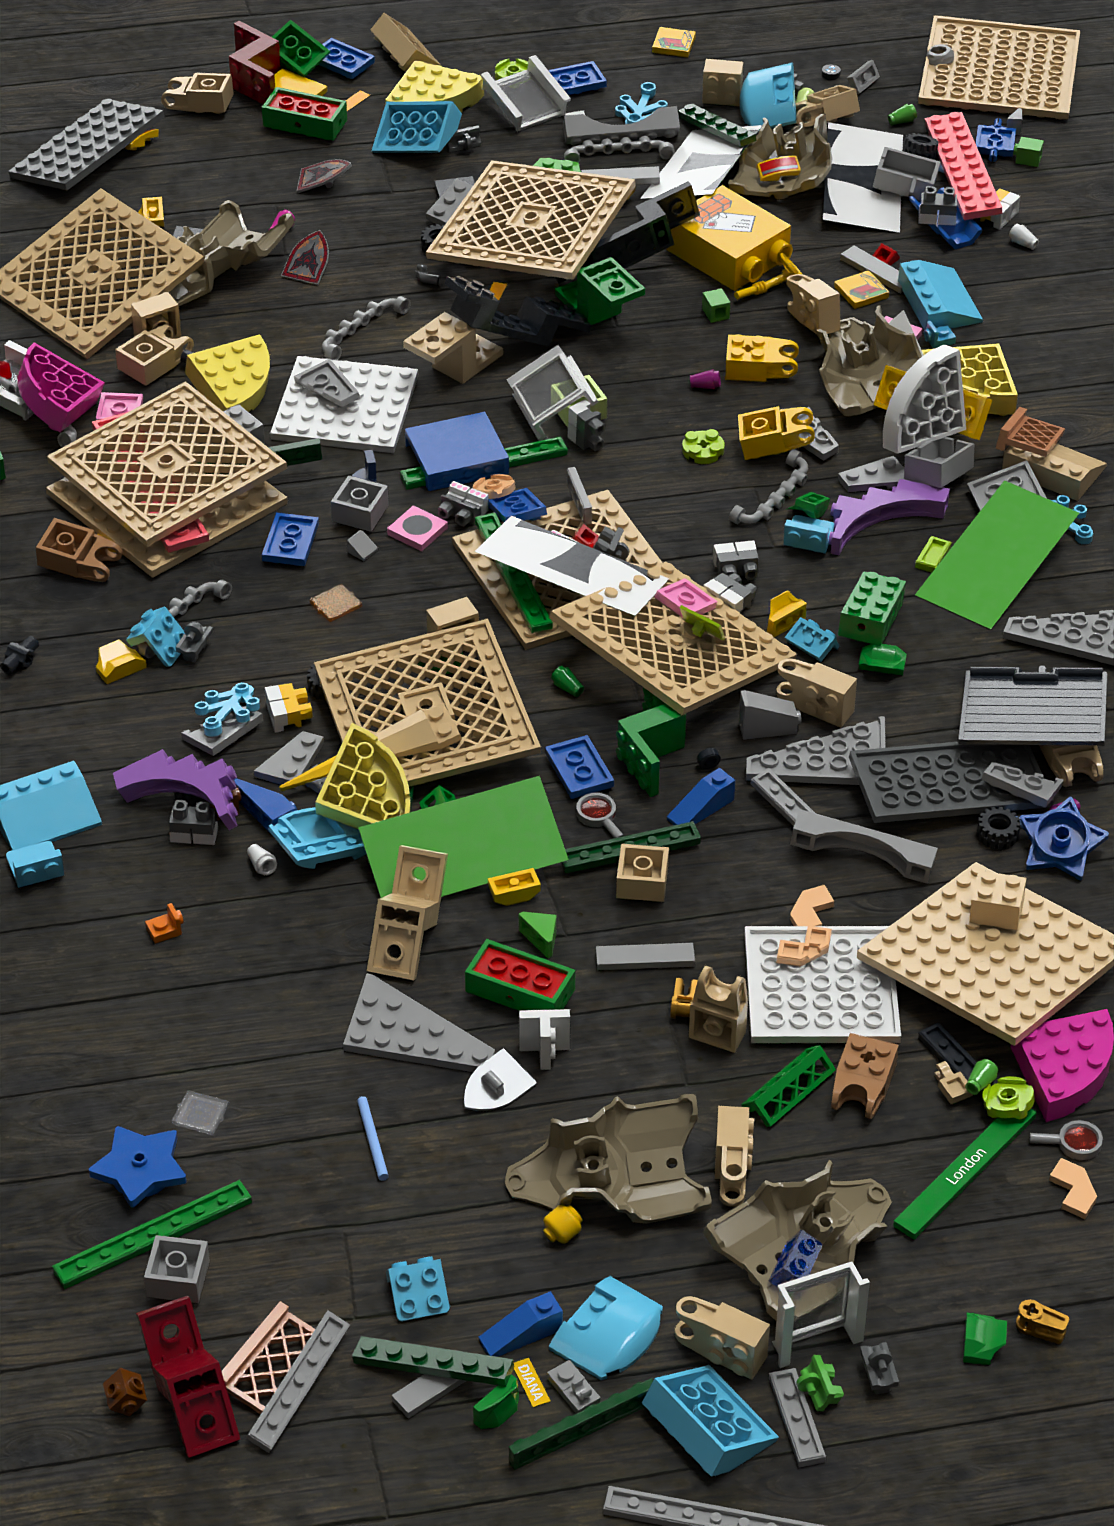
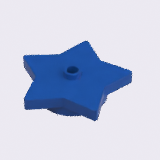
M1072 797L1067 798L1056 809L1044 814L1020 816V823L1032 842L1026 863L1027 870L1057 867L1076 879L1082 880L1087 854L1109 838L1107 831L1085 820Z
M117 1126L115 1128L112 1151L89 1168L90 1177L113 1184L123 1194L130 1207L136 1206L143 1198L154 1195L165 1187L186 1184V1175L173 1158L177 1143V1131L172 1130L143 1136Z

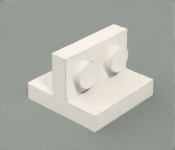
M569 1009L519 1011L520 1051H540L541 1070L551 1069V1059H555V1050H570Z

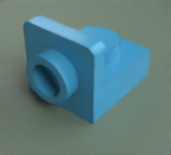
M926 321L924 338L933 349L942 345L956 343V336L948 325L936 328L931 321Z

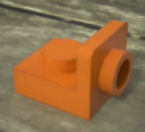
M172 903L167 904L168 914L145 921L146 929L155 944L182 935L181 924L184 923L183 916L180 910H175Z

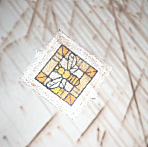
M188 1090L182 1102L177 1105L178 1110L172 1119V1124L213 1135L219 1123L224 1120L223 1115L229 1106V1101Z

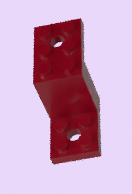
M237 21L234 23L236 52L229 56L233 89L264 105L275 89V74L281 70L279 41L241 21Z
M185 1296L136 1313L157 1389L172 1404L187 1457L189 1458L240 1440L219 1361L204 1349L190 1297ZM169 1324H175L177 1327L175 1336L171 1338L164 1337V1328ZM206 1414L212 1415V1425L208 1428H201L199 1425L201 1417Z

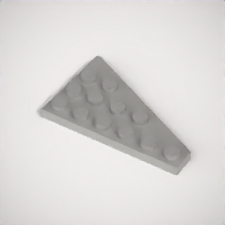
M1114 610L1099 611V614L1085 615L1084 612L1051 614L1050 618L1036 619V616L1024 618L1009 617L1003 631V638L1114 665Z
M880 716L877 721L868 724L860 722L855 726L834 730L832 735L822 738L815 736L809 740L786 745V749L777 752L769 750L760 755L756 754L747 757L746 780H751L769 768L783 782L859 785L849 760L850 751L885 748V717Z
M368 973L366 974L343 1043V1050L348 1052L474 1072L481 1064L495 1055V1049Z

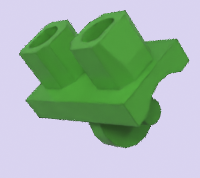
M813 1355L811 1363L800 1371L801 1376L797 1379L796 1385L800 1391L808 1392L816 1411H824L828 1404H838L844 1393L841 1386L832 1385L831 1383L835 1377L833 1365L824 1364L821 1355Z

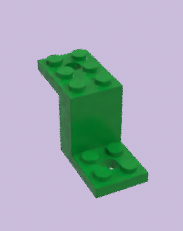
M612 257L580 269L577 273L576 281L555 289V296L564 304L574 307L576 313L584 315L587 318L586 321L591 325L621 314L623 303L645 295V288Z
M643 687L644 702L642 707L644 712L618 721V731L616 732L618 748H616V754L618 759L626 764L629 773L638 780L641 789H645L648 795L653 797L659 794L660 761L658 757L685 748L686 714H679Z

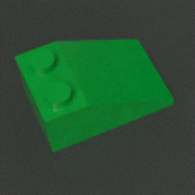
M292 20L288 21L272 36V38L279 41L280 66L304 77L331 53L330 50Z

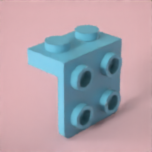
M795 515L792 521L786 520L783 545L826 553L830 532H834V523Z
M165 606L154 611L150 609L141 616L142 620L140 623L132 627L130 630L132 633L126 641L131 647L147 642L162 663L169 667L173 665L181 654L176 652L175 647L185 633Z
M45 841L6 853L7 861L18 888L64 875L62 854L59 849H54L51 841Z
M431 1256L417 1259L416 1264L407 1265V1261L391 1264L392 1268L386 1271L387 1282L391 1283L396 1315L399 1321L443 1314L449 1311L450 1307L441 1259L433 1260Z

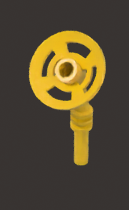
M781 253V261L785 268L782 270V274L766 282H757L752 284V287L736 291L734 297L740 299L753 294L765 293L767 289L786 281L788 276L802 273L784 253Z

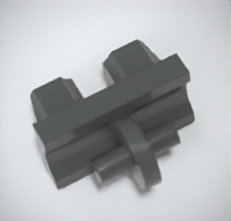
M473 126L457 130L447 142L448 151L471 150L472 147L482 145L480 127Z
M605 526L593 547L621 560H625L630 553L628 546L625 543L619 542L624 532V529L620 527L614 532Z
M192 622L184 628L185 634L175 648L176 652L183 654L184 660L196 662L198 654L208 644V639L213 633V627H203L198 622Z
M887 1342L870 1347L860 1346V1354L872 1391L874 1390L875 1394L888 1393L891 1391V1387L899 1386V1380Z

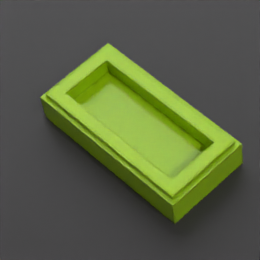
M931 536L916 560L915 568L932 573L949 552L951 542Z

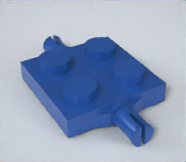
M998 118L994 120V125H978L977 149L982 155L990 154L989 160L991 162L992 157H994L993 162L997 160V155L1013 157L1016 129L1001 126L1002 120L999 119L997 123Z

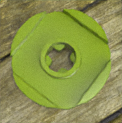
M510 59L500 61L495 67V80L527 70L528 62L522 59H516V62H510ZM531 79L511 85L509 87L512 89L519 88L520 85L527 83Z
M714 429L689 431L685 434L682 452L687 459L689 457L695 459V463L710 464L716 462L720 455L723 456L724 440L718 435V431Z
M1002 1077L997 1079V1084L991 1086L990 1083L985 1087L983 1091L984 1107L987 1110L988 1116L992 1118L1023 1119L1028 1115L1027 1111L1032 1108L1035 1101L1032 1086L1026 1085V1080L1019 1077Z

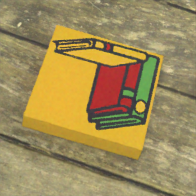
M660 27L652 46V52L689 57L696 32Z
M869 270L834 281V288L854 309L889 298V291Z

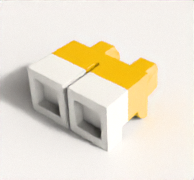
M1003 189L996 191L1002 205L1003 214L980 218L981 222L986 219L994 222L993 227L999 230L1019 212L1020 203L1019 195Z
M292 683L265 687L266 706L275 733L284 731L285 725L295 723L297 727H302L301 720L313 718L312 707L308 703L306 688L294 690Z

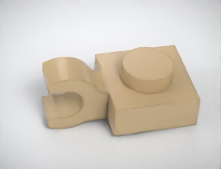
M946 1061L936 1064L939 1071L935 1072L934 1075L939 1081L938 1087L950 1104L973 1095L966 1090L967 1080L961 1072L954 1074Z

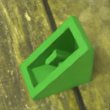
M531 912L519 913V931L548 959L552 957L556 937L557 915Z

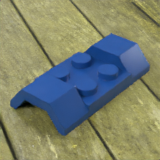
M944 187L940 188L937 193L944 194ZM910 196L909 200L919 210L921 201L919 202L914 196ZM958 205L956 225H938L939 210L937 212L936 224H928L937 235L940 234L954 249L972 245L982 233L981 227L973 219H963Z

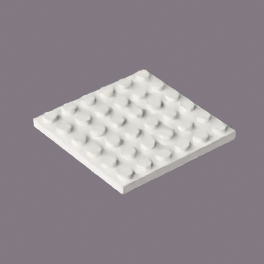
M297 356L270 432L271 440L300 442L319 438L323 446L394 453L416 385L418 369L331 360L360 395L359 399L341 407L295 383L294 380L295 375L327 359Z
M745 926L751 1043H847L850 1033L889 1043L901 1042L896 980L857 959V950L889 926H816L832 929L829 951L801 967L776 963L780 940L805 943L808 926Z

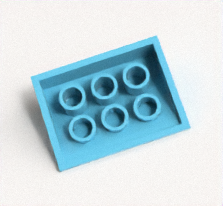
M453 101L386 102L371 151L373 153H439L457 131L462 113Z
M922 260L900 263L898 281L924 330L926 329V321H931L936 328L946 325L949 328H956L983 322L980 313L954 268Z
M75 761L0 785V831L11 851L45 841L53 842L102 825L101 818L84 777Z
M710 1365L654 1378L642 1401V1404L650 1411L651 1415L657 1418L667 1429L668 1433L684 1447L685 1451L710 1476L730 1472L775 1443L779 1438Z

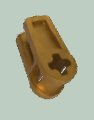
M676 978L670 1018L676 1019V1016L690 1018V1004L692 1003L698 980L693 979L691 981L688 995H684L685 985L683 984V979Z
M1030 1299L1021 1302L1015 1324L1018 1331L1026 1335L1061 1344L1065 1338L1069 1317L1035 1300Z

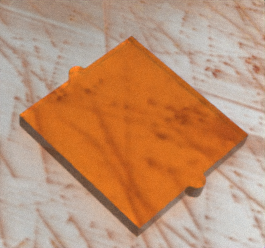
M342 584L310 599V603L318 610V613L324 615L330 622L362 607V603L354 596V593L347 590Z

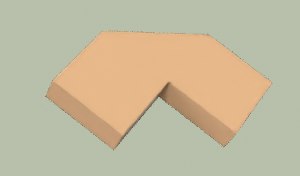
M822 885L802 891L790 913V920L793 926H822L815 912L834 907V900L826 886Z
M808 925L805 943L780 940L776 963L801 967L828 953L832 929Z
M1061 1158L1050 1174L1049 1181L1070 1190L1062 1203L1061 1209L1086 1219L1096 1203L1097 1195L1085 1168Z

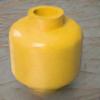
M558 1205L544 1217L543 1222L546 1228L543 1232L551 1242L557 1240L565 1244L581 1231L580 1222H582V1218L571 1205L567 1207L565 1205Z

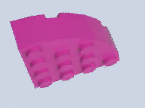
M33 343L27 349L17 376V386L26 405L35 415L48 424L52 430L59 432L63 431L98 402L105 383L36 343Z
M1107 1009L1046 1021L1015 1046L1011 1044V1050L1028 1085H1031L1033 1088L1034 1098L1046 1122L1073 1113L1076 1107L1083 1103L1086 1104L1093 1099L1103 1086L1109 1072L1114 1042L1113 1023Z

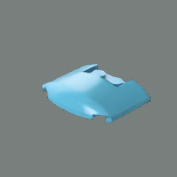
M793 63L748 73L743 82L739 100L740 111L745 124L749 126L763 125V118L769 121L771 129L775 128L778 124L785 126L797 123Z
M316 807L285 814L278 818V823L275 826L271 823L268 828L269 832L292 860L301 867L315 869L317 863L352 856L355 860L367 854L359 829L316 814Z
M609 1276L595 1285V1291L567 1322L564 1321L548 1349L567 1361L570 1360L574 1365L600 1380L607 1379L606 1373L619 1370L621 1373L633 1365L648 1350L659 1331L660 1314H662L663 1306Z

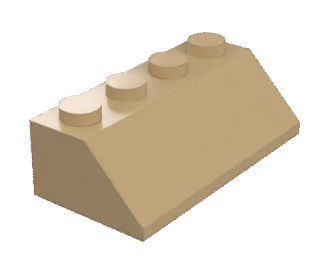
M383 13L371 28L375 35L374 39L383 45L382 48L391 54L390 57L399 63L398 66L403 71L407 72L414 61L441 65L407 27L386 13Z

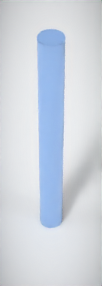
M360 1097L357 1099L377 1175L379 1180L383 1181L389 1177L367 1098Z

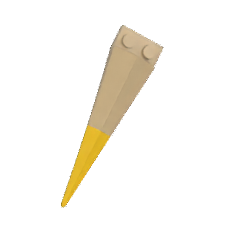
M444 702L424 712L421 709L375 734L378 740L395 754L396 758L443 749L462 740ZM336 756L282 784L279 787L280 791L327 777Z

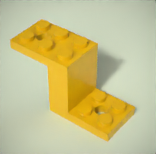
M888 365L885 366L873 405L887 410L894 389L906 371ZM963 389L966 430L958 433L980 440L992 399Z

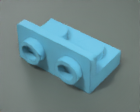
M802 617L798 619L785 636L787 642L822 662L832 648L837 650L840 647L836 640L837 636L827 629L823 631L816 622L811 619L807 621Z

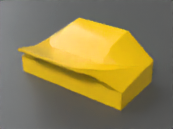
M162 197L142 198L143 204L138 213L157 226L164 227Z
M788 590L771 599L767 633L776 637L792 628L800 617L806 620L807 603L794 597Z
M116 640L98 649L99 659L96 665V672L106 684L146 668L145 659L121 640Z
M534 868L488 878V885L494 901L506 906L528 901L541 891V884Z

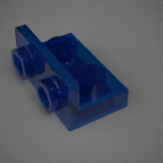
M800 1230L786 1242L768 1281L777 1287L785 1280L790 1281L792 1278L795 1280L808 1276L822 1248V1243L804 1230Z

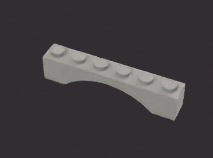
M677 106L657 108L643 120L625 125L600 123L584 114L566 115L563 119L565 144H571L572 146H578L585 140H591L593 144H598L606 138L610 139L612 143L618 142L624 137L630 138L631 141H635L642 136H648L650 139L662 136L672 138L678 135L680 129Z
M800 809L795 822L790 845L811 851L835 847L861 850L887 861L904 877L923 883H928L938 849Z

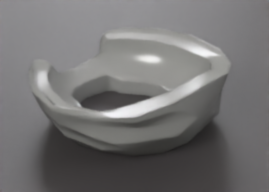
M943 44L934 45L928 50L926 55L931 65L948 64L954 61V51L951 47ZM940 49L946 50V52L941 54L933 53L934 51H938Z

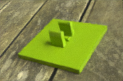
M682 605L680 606L684 621L693 625L692 631L694 635L701 638L703 633L707 632L724 641L725 636L720 624Z

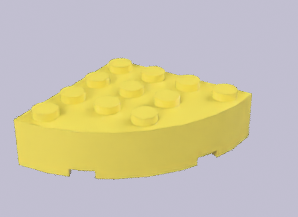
M414 61L386 98L385 105L386 102L453 101L460 112H463V108L467 106L472 107L484 96V90H482L483 79L475 73H467L440 65Z
M259 334L187 355L185 374L198 392L222 411L239 404L249 412L259 405L265 395L269 376L270 356L267 346Z
M987 344L953 347L960 351L963 389L992 399L988 414L1000 416L1014 414L1018 394L1000 345ZM933 349L922 350L923 355L927 354Z
M351 723L315 802L316 814L359 829L358 827L410 813L409 785L404 770L395 754L370 731Z

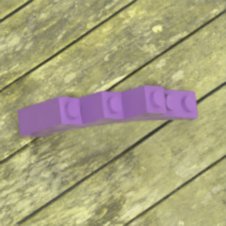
M899 479L897 487L893 486L892 491L869 487L867 495H863L862 500L839 495L837 503L832 504L830 515L834 516V532H830L828 544L831 545V554L840 555L845 544L854 535L877 522L906 516L944 518L948 507L950 489Z
M162 749L113 773L117 790L126 802L164 792L192 794L212 804L216 808L220 819L229 830L237 827L235 816H238L234 804L230 801L233 799L231 791L237 789L234 781L237 775L231 765L227 766L223 759L205 766L202 761L198 762L194 755L191 754L175 762L172 756L168 757Z

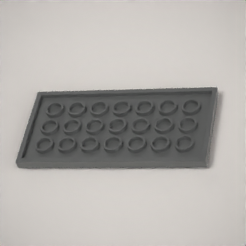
M104 99L98 106L90 109L83 117L78 118L72 125L67 126L64 131L55 135L49 142L41 145L38 150L17 163L15 167L8 171L9 176L17 180L68 190L134 141L139 135L165 117L164 112L153 107Z
M959 742L853 750L849 754V760L874 823L981 814L986 809L991 810V807L996 809L1003 807V810L1008 808L1011 811L1045 808L1034 805L1031 801L1022 797L1014 796L1004 789L993 787L988 782L982 780L984 771L992 762L1018 768L1022 771V774L1026 775L1042 774L1030 745L959 744ZM1053 799L1050 801L1046 808L1051 807L1053 805Z

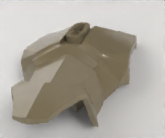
M820 114L816 117L814 125L804 127L803 122H800L799 125L784 135L782 124H778L772 131L769 121L763 118L764 124L756 136L757 141L750 143L740 155L739 172L733 180L728 182L729 189L735 193L770 197L774 194L775 199H784L790 195L817 187L827 176L832 165L830 143H827L826 114ZM797 156L801 169L799 175L780 176L779 181H760L756 167L757 163L777 157Z
M227 200L220 205L219 214L200 233L194 235L189 227L183 226V235L181 237L178 236L177 239L204 256V264L174 287L169 294L179 306L211 292L214 278L232 267L234 270H237L241 265L250 264L267 256L294 224L295 221L292 214H283L279 217L276 226L262 234L247 230L239 206Z
M881 305L877 306L875 311V326L853 317L840 320L841 330L830 333L829 337L826 331L821 329L815 330L826 352L822 367L819 369L822 383L828 396L844 416L859 415L878 408L873 404L886 365L907 372L922 357L914 333L908 334L889 325L882 316Z
M683 1094L677 1099L638 1105L625 1104L619 1097H615L609 1105L603 1107L591 1118L568 1122L552 1118L550 1120L549 1138L546 1143L529 1156L508 1167L505 1184L512 1198L530 1202L550 1210L555 1209L558 1205H565L567 1207L573 1199H600L606 1201L608 1206L617 1212L626 1213L631 1221L636 1223H652L712 1208L709 1187H703L690 1179L685 1174L682 1152L689 1135L698 1121L696 1096L694 1094ZM670 1164L677 1165L675 1168H668ZM646 1167L651 1168L649 1172L642 1171Z
M829 1160L823 1171L802 1182L772 1183L767 1180L764 1181L754 1195L746 1202L717 1220L713 1219L708 1223L703 1233L715 1251L721 1253L742 1269H745L748 1272L750 1281L760 1286L766 1312L777 1321L779 1298L777 1287L779 1284L845 1263H854L856 1246L860 1242L875 1241L888 1226L881 1222L892 1202L888 1192L881 1184L871 1178L855 1181H830L833 1163ZM763 1269H765V1273L763 1275L758 1273L762 1272ZM845 1275L788 1293L795 1305L794 1320L826 1303L844 1288Z

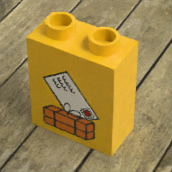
M722 185L713 194H707L696 200L700 216L671 229L675 245L666 249L735 291L748 282H756L763 273L776 265H783L780 257L781 253H784L790 259L793 247L790 244L791 225Z

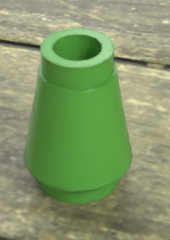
M905 104L888 115V121L891 126L913 122L917 118V112L913 104Z
M988 1059L978 1061L965 1085L966 1090L970 1094L977 1095L997 1078V1066Z

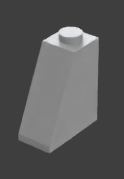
M746 690L740 692L739 727L743 740L797 734V726L801 724V714L799 710L796 711L793 701Z

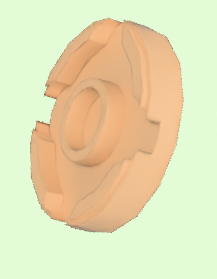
M495 474L490 476L491 479L485 480V477L480 478L473 484V489L488 494V499L504 497L512 493L516 488L513 478L505 474Z

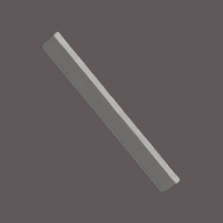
M613 1486L608 1488L603 1508L604 1515L663 1526H825Z

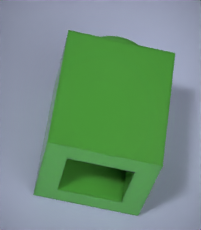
M1021 137L1019 144H1015L1013 155H1016V163L1038 167L1042 157L1044 140Z
M722 288L703 292L702 309L710 322L730 319V301Z

